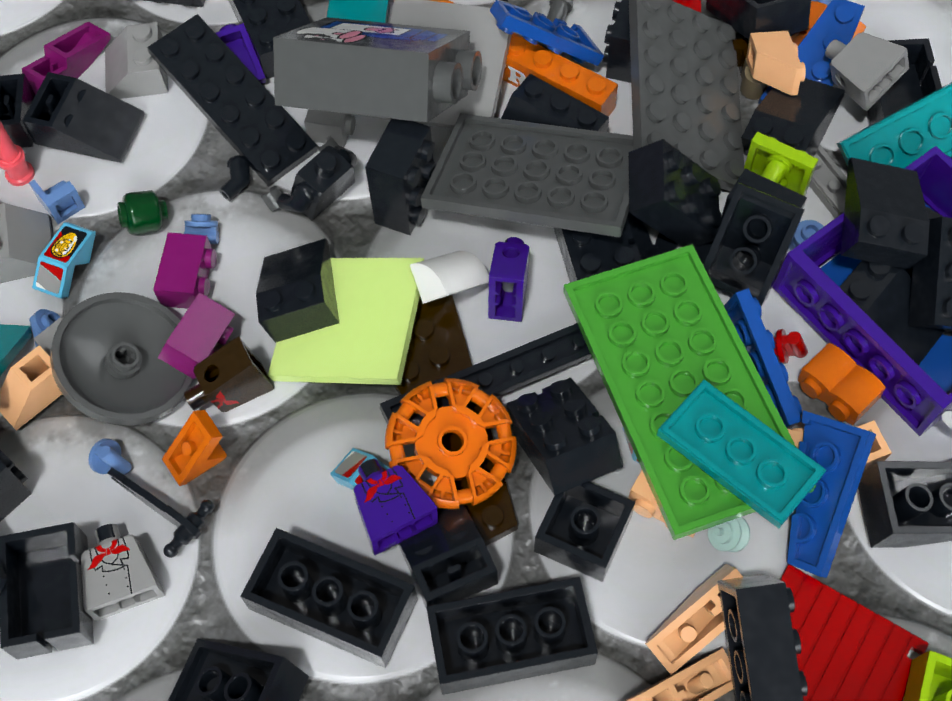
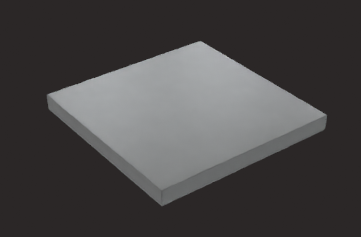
M394 0L389 23L470 31L469 50L480 51L482 57V73L477 90H468L467 96L429 122L417 123L453 129L460 113L494 118L512 35L505 33L497 27V20L490 12L491 8L430 0Z

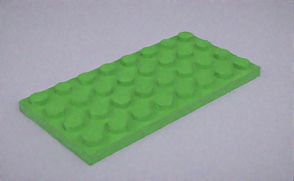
M693 244L564 284V295L673 540L756 512L657 436V431L704 379L795 446ZM816 485L813 487V489H812L809 493H811V492L814 491V489L816 488Z

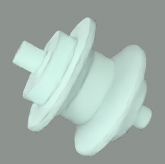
M739 517L708 528V538L711 545L719 551L739 552L749 542L750 528L746 520Z

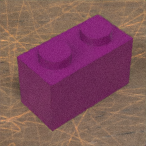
M168 232L153 288L160 304L165 307L188 309L199 292L208 297L210 290L208 276L210 269H214L216 265V250L212 249L207 235Z
M199 292L166 341L158 358L195 379L194 367L214 353L213 349L217 343L224 346L232 334L234 328L229 326L235 313Z

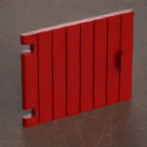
M789 564L780 581L785 582L786 588L789 587L791 589L795 602V611L790 613L792 629L797 630L801 641V654H796L799 671H803L808 686V694L803 696V701H902L905 696L912 659L908 658L907 655L910 649L920 655L924 654L929 643Z

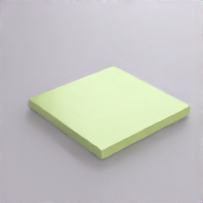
M330 258L339 323L276 342L267 376L272 381L401 385L420 298L410 264L424 261V258Z

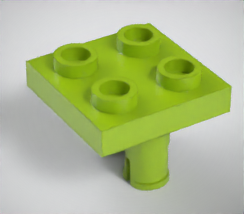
M757 132L751 141L744 169H748L805 196L819 159L805 151L797 150L779 142L776 138Z

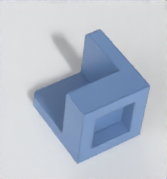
M35 180L29 182L36 197L57 224L85 208L77 190L70 181L66 182L63 180L46 191H43Z

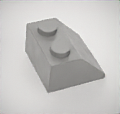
M158 22L127 25L105 49L106 93L118 99L168 93L167 73L151 57L147 48L163 37Z
M6 203L0 204V283L35 276L38 257L53 238L49 214Z

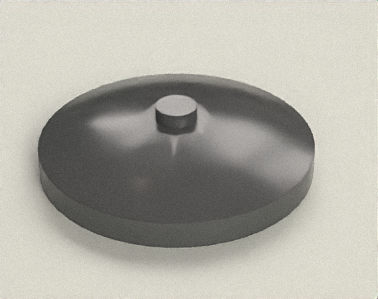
M105 293L82 301L73 307L61 320L53 338L50 363L52 374L59 390L79 411L104 423L122 426L140 425L163 417L184 398V392L189 389L193 381L191 377L158 358L163 346L180 322V319L159 302L133 293Z

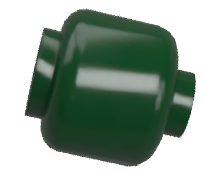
M152 190L126 193L122 198V202L117 203L121 228H126L132 235L157 232L162 227V220L168 219L165 200L159 201L157 194Z

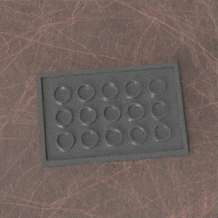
M629 0L633 149L635 150L664 139L709 174L716 177L721 189L731 192L744 171L737 53L733 46L735 30L729 24L672 0Z
M460 113L421 196L422 208L621 237L629 212L628 152L634 150L633 136Z

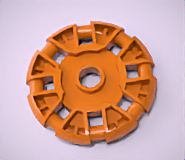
M444 378V382L432 384L429 381L412 389L400 400L402 405L398 411L391 413L385 433V449H389L391 461L388 463L390 468L396 465L403 466L438 508L459 509V505L471 503L474 506L487 500L503 486L501 481L506 473H511L516 459L517 438L512 435L510 425L513 422L505 406L495 395L491 394L489 396L478 388L480 385L463 379ZM446 396L450 406L438 408L436 398ZM469 401L482 408L479 414L466 407ZM413 413L424 417L419 426L409 421ZM486 429H496L498 439L488 441ZM447 433L457 434L462 441L461 449L458 451L447 450L442 444L443 435ZM414 444L415 456L406 457L404 445ZM485 458L494 464L490 472L480 467ZM425 469L438 477L433 486L420 479ZM466 477L468 488L457 490L455 481Z

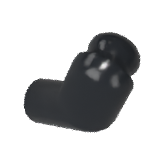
M240 155L233 156L228 160L227 167L230 169L231 179L219 189L221 195L228 201H231L251 181L249 162Z

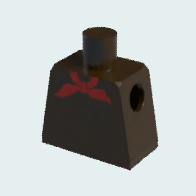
M238 336L194 367L193 372L199 384L185 391L184 396L194 411L212 402L221 412H227L275 388L267 376L268 374L262 362Z

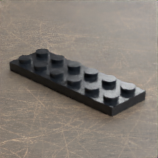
M198 14L147 47L151 57L239 155L249 162L250 167L268 187L317 152L318 145L282 106L275 105V98Z

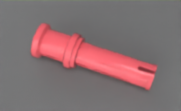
M0 121V168L5 170V177L13 186H23L33 179L35 175L34 168L31 163L25 161L26 157L23 149L13 143Z

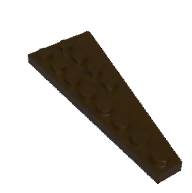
M452 295L424 304L421 297L419 298L401 385H394L399 395L407 393L423 383L434 382L472 366ZM476 405L469 409L479 414L482 408ZM486 429L488 441L493 440L491 429ZM447 433L442 437V444L447 450L458 451L461 449L462 441L457 434ZM485 458L480 467L490 472L494 464ZM466 477L455 481L457 490L468 488ZM505 478L501 481L503 486L487 500L474 506L471 503L463 504L486 546L518 530Z

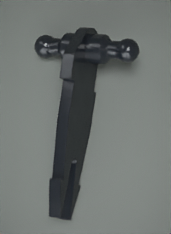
M114 468L107 472L112 476L111 479L178 527L173 533V540L166 544L163 549L164 555L169 558L175 557L182 545L189 544L193 538L198 539L202 534L200 529L205 524V517L214 510V503L211 500H204L196 512H190L185 518L175 509L163 503Z

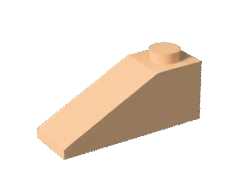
M725 564L700 585L645 642L646 646L670 675L675 673L725 630L718 581L743 577L735 567Z
M721 648L625 701H714L733 690L729 658L725 650Z

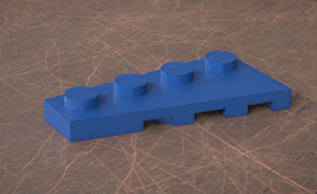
M495 0L490 9V12L497 20V27L507 34L519 33L528 42L537 45L538 42L543 43L547 48L559 55L565 52L581 64L589 62L598 66L604 58L603 53L580 25L573 24L570 28L566 26L567 23L564 20L555 18L554 22H552L544 14L535 12L532 16L522 7Z
M832 0L798 46L799 60L804 62L806 68L805 78L830 86L834 85L830 69L831 59L825 56L826 48L835 39L845 45L852 40L865 6L848 0ZM768 86L760 97L758 104L762 102L773 87Z
M749 288L738 291L728 300L724 307L786 428H792L802 422L801 404L795 395L792 396L787 384L789 380L788 372L784 364L777 359L774 351L775 341L772 333L764 327L759 301L757 298L752 297Z
M803 410L801 423L805 424L803 442H799V450L825 468L826 472L816 484L814 491L808 493L796 508V513L792 514L787 563L819 577L827 578L876 434Z

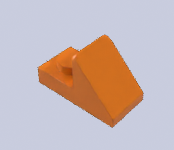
M205 410L192 412L162 458L179 486L186 485L227 457V454L219 444L223 436Z

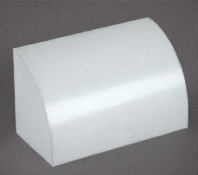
M456 251L410 264L423 304L489 282V274L484 264L478 257L467 251Z

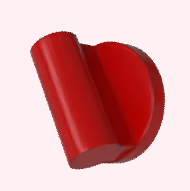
M784 329L777 330L776 337H773L775 341L774 351L781 363H788L789 356L803 358L808 354V348L800 333L793 331L786 335Z

